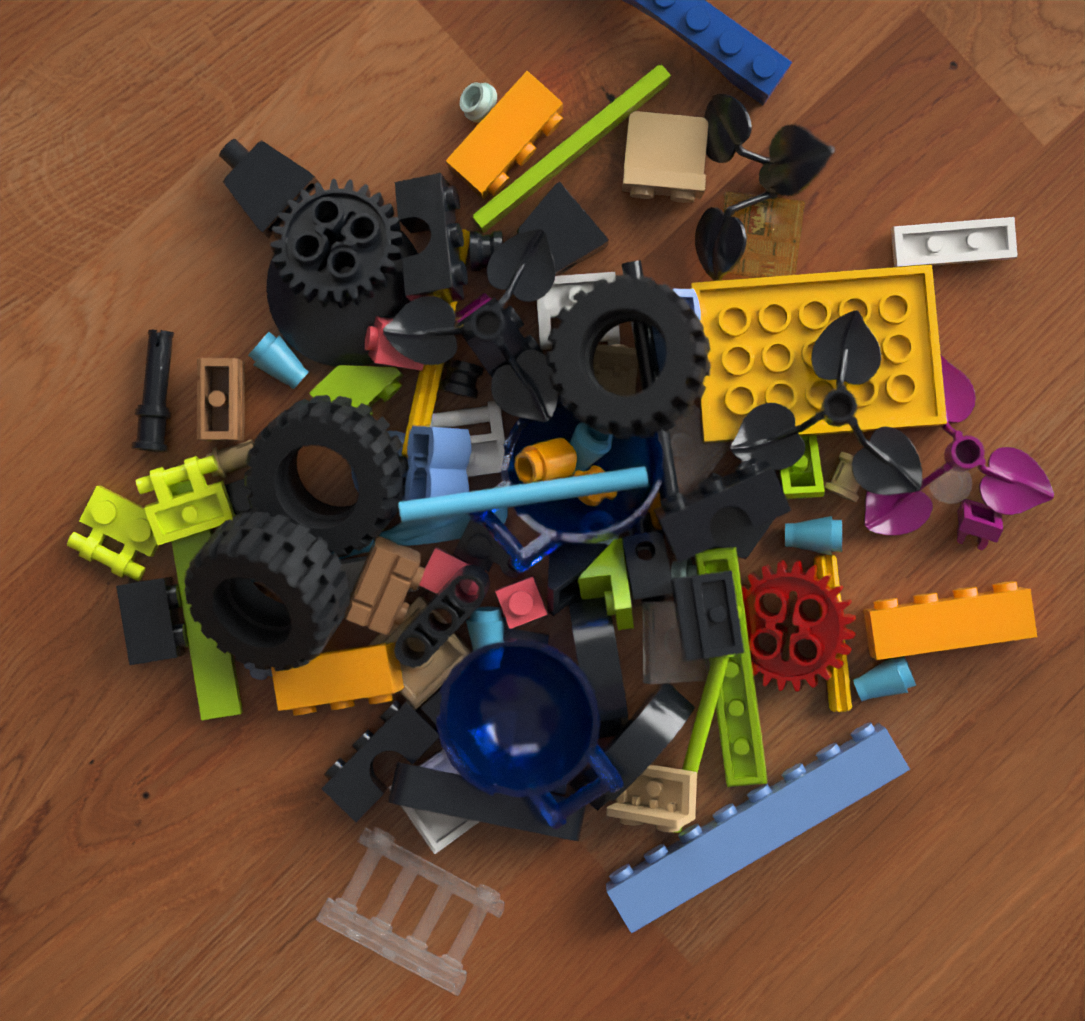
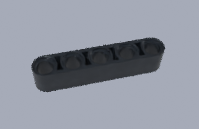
M400 762L396 763L388 800L389 803L573 841H579L587 801Z

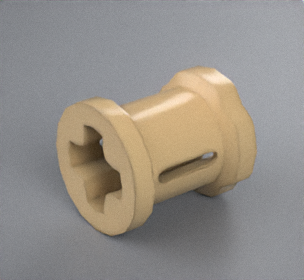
M841 451L839 455L841 461L831 482H826L824 489L857 503L859 496L856 493L860 485L855 480L852 471L854 456Z

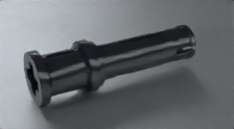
M148 330L149 337L142 405H138L135 408V415L139 418L136 441L132 442V449L167 452L168 446L164 444L166 420L171 419V412H169L170 408L166 407L174 333L160 330V332H157L158 330Z

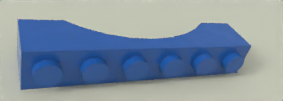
M622 0L647 14L688 43L716 67L733 85L763 106L792 64L789 59L705 0Z

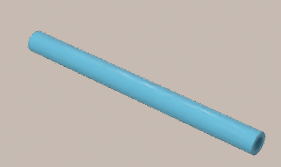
M644 466L399 502V508L403 523L648 487V478Z

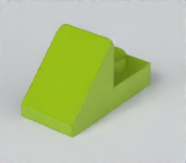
M801 436L805 444L804 455L793 466L779 470V483L786 499L824 497L825 490L817 436Z
M622 538L614 539L580 575L578 579L582 599L605 597L608 616L616 615L618 630L634 628L623 542Z

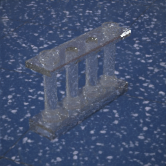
M365 828L358 840L360 844L368 847L342 898H336L334 901L328 897L316 921L459 996L468 973L462 969L463 964L461 961L487 913L489 912L500 918L504 911L505 902L499 900L501 895L494 889L480 884L477 888L394 843L395 838L388 832L379 828H374L373 831ZM383 855L400 864L403 868L377 917H372L370 920L356 913L358 908L355 905ZM418 874L439 886L412 936L408 935L405 939L392 932L393 927L391 923ZM452 893L474 905L448 954H443L440 958L427 951L428 946L426 942Z

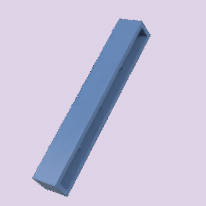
M871 722L858 727L851 732V740L840 746L837 743H832L816 753L817 760L805 767L802 763L790 767L781 774L783 780L769 787L768 783L756 787L747 794L749 800L737 807L733 803L722 807L712 815L714 820L703 827H700L699 824H694L683 830L678 835L680 840L666 848L664 844L658 845L644 854L645 861L631 868L630 864H627L609 875L611 881L606 883V891L631 933L637 931L909 771V766L887 729L879 723L873 726Z

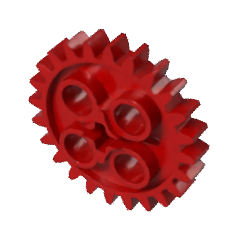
M782 560L778 562L776 573L768 564L762 567L763 578L754 572L750 573L748 579L752 587L741 583L753 675L755 676L758 672L763 673V686L765 687L774 678L777 679L779 691H783L788 681H792L796 692L800 691L803 679H806L808 684L814 688L818 684V673L826 680L832 677L828 665L838 669L843 666L844 663L837 655L838 653L849 655L852 651V648L843 642L844 640L854 639L856 636V632L846 628L847 624L856 620V616L844 614L843 611L852 601L851 599L839 601L837 595L844 587L839 585L831 589L828 586L832 576L830 573L821 579L817 578V565H813L807 573L802 572V563L798 560L794 563L792 571H788L785 561ZM791 591H796L797 602L794 607L792 623L799 626V629H796L790 636V657L786 661L782 655L788 629L786 626H782L781 623L790 615ZM766 593L776 594L781 599L782 609L780 612L773 613L765 608L763 598ZM814 599L820 603L822 607L820 618L812 619L805 615L803 611L804 600ZM769 633L774 636L777 641L776 650L773 652L763 650L758 642L759 634ZM809 639L814 642L817 647V655L813 658L802 656L798 650L799 640Z

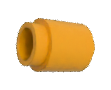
M561 437L527 446L516 456V473L525 484L566 478L571 476L576 469L577 454L573 446Z

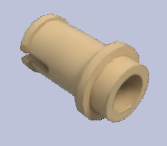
M249 439L246 442L218 450L217 447L212 448V453L206 454V457L214 455L218 464V470L211 472L212 476L221 475L222 478L227 477L226 473L246 467L248 452L255 446L253 440Z

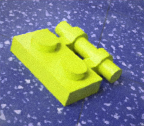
M214 455L201 459L197 456L185 459V464L167 470L160 467L151 470L150 475L136 479V485L140 494L155 490L158 498L157 502L144 507L157 545L218 527L226 520H232L235 516L223 481L210 485L206 483L204 474L218 470V464ZM189 479L193 490L173 496L170 485Z
M96 486L79 520L93 529L88 538L73 532L67 542V546L77 550L79 556L89 562L94 559L112 568L111 573L121 578L126 575L136 581H140L146 568L133 562L138 551L153 557L159 546L156 543L144 507L102 486ZM106 535L125 544L120 554L102 546Z

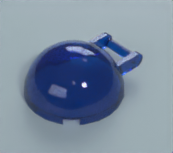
M558 395L554 414L548 422L519 418L503 443L504 454L501 466L503 482L494 488L525 484L519 479L515 469L516 456L525 447L558 437L566 439L569 443L571 442L576 427L582 422L559 401L560 395ZM657 431L654 432V437L645 439L633 436L629 440L613 436L611 449L591 465L599 466L605 472L645 466L648 487L617 491L614 499L604 498L597 506L586 505L578 497L513 506L518 516L532 529L541 534L540 537L526 547L520 544L494 514L498 509L467 514L475 523L480 522L512 558L510 564L518 573L526 571L563 543L583 545L611 540L629 530L647 514L658 495L663 478L664 453Z
M512 638L487 644L466 655L453 667L440 690L442 698L440 702V715L436 717V725L442 748L452 766L466 781L491 796L495 792L517 798L529 796L549 825L556 830L565 825L566 818L607 791L615 793L624 786L621 776L597 744L600 713L595 692L585 673L571 658L553 646L535 640ZM589 762L599 777L557 804L550 791L567 784Z

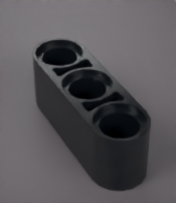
M467 565L458 570L405 627L396 641L394 649L396 658L400 663L412 668L422 666L479 607L490 587L489 575L483 568L477 565ZM464 579L474 581L479 587V593L475 595L466 594L460 587V581ZM438 608L447 610L452 617V622L445 624L437 621L433 610ZM416 637L424 643L425 650L420 652L412 650L408 646L407 638Z

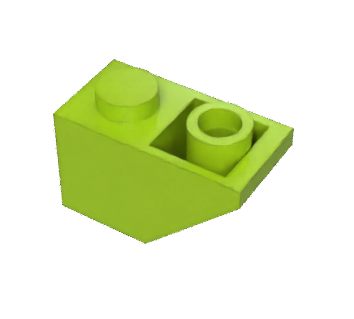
M338 365L309 394L313 398L315 396L328 395L331 402L338 396L351 398V406L357 408L361 403L371 407L380 398L386 402L394 396L402 387L398 381L404 375L396 367Z

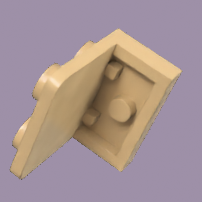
M641 111L632 112L628 121L622 191L630 192L631 197L641 199H653L654 195L670 196V200L683 203H692L695 198L701 199L706 183L704 167L708 121L703 117Z

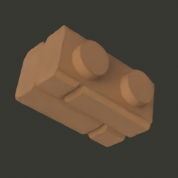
M197 358V376L200 377V380L197 381V440L245 441V361L238 358Z
M381 536L375 537L350 594L349 606L346 608V615L344 616L345 619L362 626H367L369 629L384 635H389L393 624L401 626L409 607V603L404 602L409 588L417 590L425 568L419 566L421 554L403 545H397L395 542Z

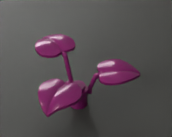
M942 355L941 365L947 424L942 426V428L954 440L945 449L944 459L946 463L924 478L921 489L917 492L877 495L867 491L865 496L864 525L871 532L894 536L906 534L920 528L928 520L933 509L931 499L921 490L951 469L957 472H964L977 466L981 473L986 474L980 481L979 493L986 506L999 514H1019L1054 498V492L1047 475L1027 453L1013 447L998 448L991 453L987 467L985 466L984 447L980 440L969 435L963 436L961 431H956L949 425V422H962L971 414L975 406L976 395L974 387L967 376L950 364Z

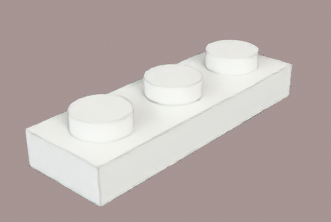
M1014 217L895 226L891 229L894 267L934 266L1017 258Z

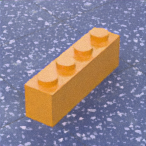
M1017 581L992 584L993 591L978 593L977 587L954 589L953 597L938 599L937 593L914 595L913 603L898 605L897 598L873 601L874 608L863 610L870 657L880 660L1037 637L1031 589L1017 587Z

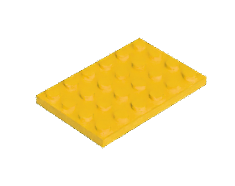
M932 265L691 283L690 287L695 290L699 300L700 321L704 326L703 330L709 339L711 352L708 353V360L711 362L710 376H705L703 385L706 387V390L700 399L703 444L734 441L748 413L765 403H777L787 407L794 414L795 426L802 424L817 412H820L826 395L836 389V380H823L815 374L811 361L812 350L818 337L834 320L854 310L860 312L864 322L877 339L881 351L880 367L869 381L860 385H851L844 381L845 390L850 391L856 398L857 410L854 417L858 419L861 431H876L884 426L906 429L944 426L947 424ZM821 420L798 434L800 436L853 433V430L849 424L834 427Z

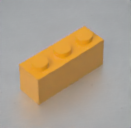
M526 71L447 158L448 168L482 199L489 193L493 196L497 195L510 178L506 174L516 163L523 166L537 148L533 144L543 133L547 137L550 136L561 124L563 117L560 114L563 112V102L532 74Z
M396 641L323 652L315 659L310 660L308 664L294 669L292 667L290 670L275 671L274 667H271L278 711L292 709L293 716L317 712L316 705L330 703L331 710H338L355 706V699L368 698L369 704L392 701V694L404 689L400 662L396 658L394 651Z

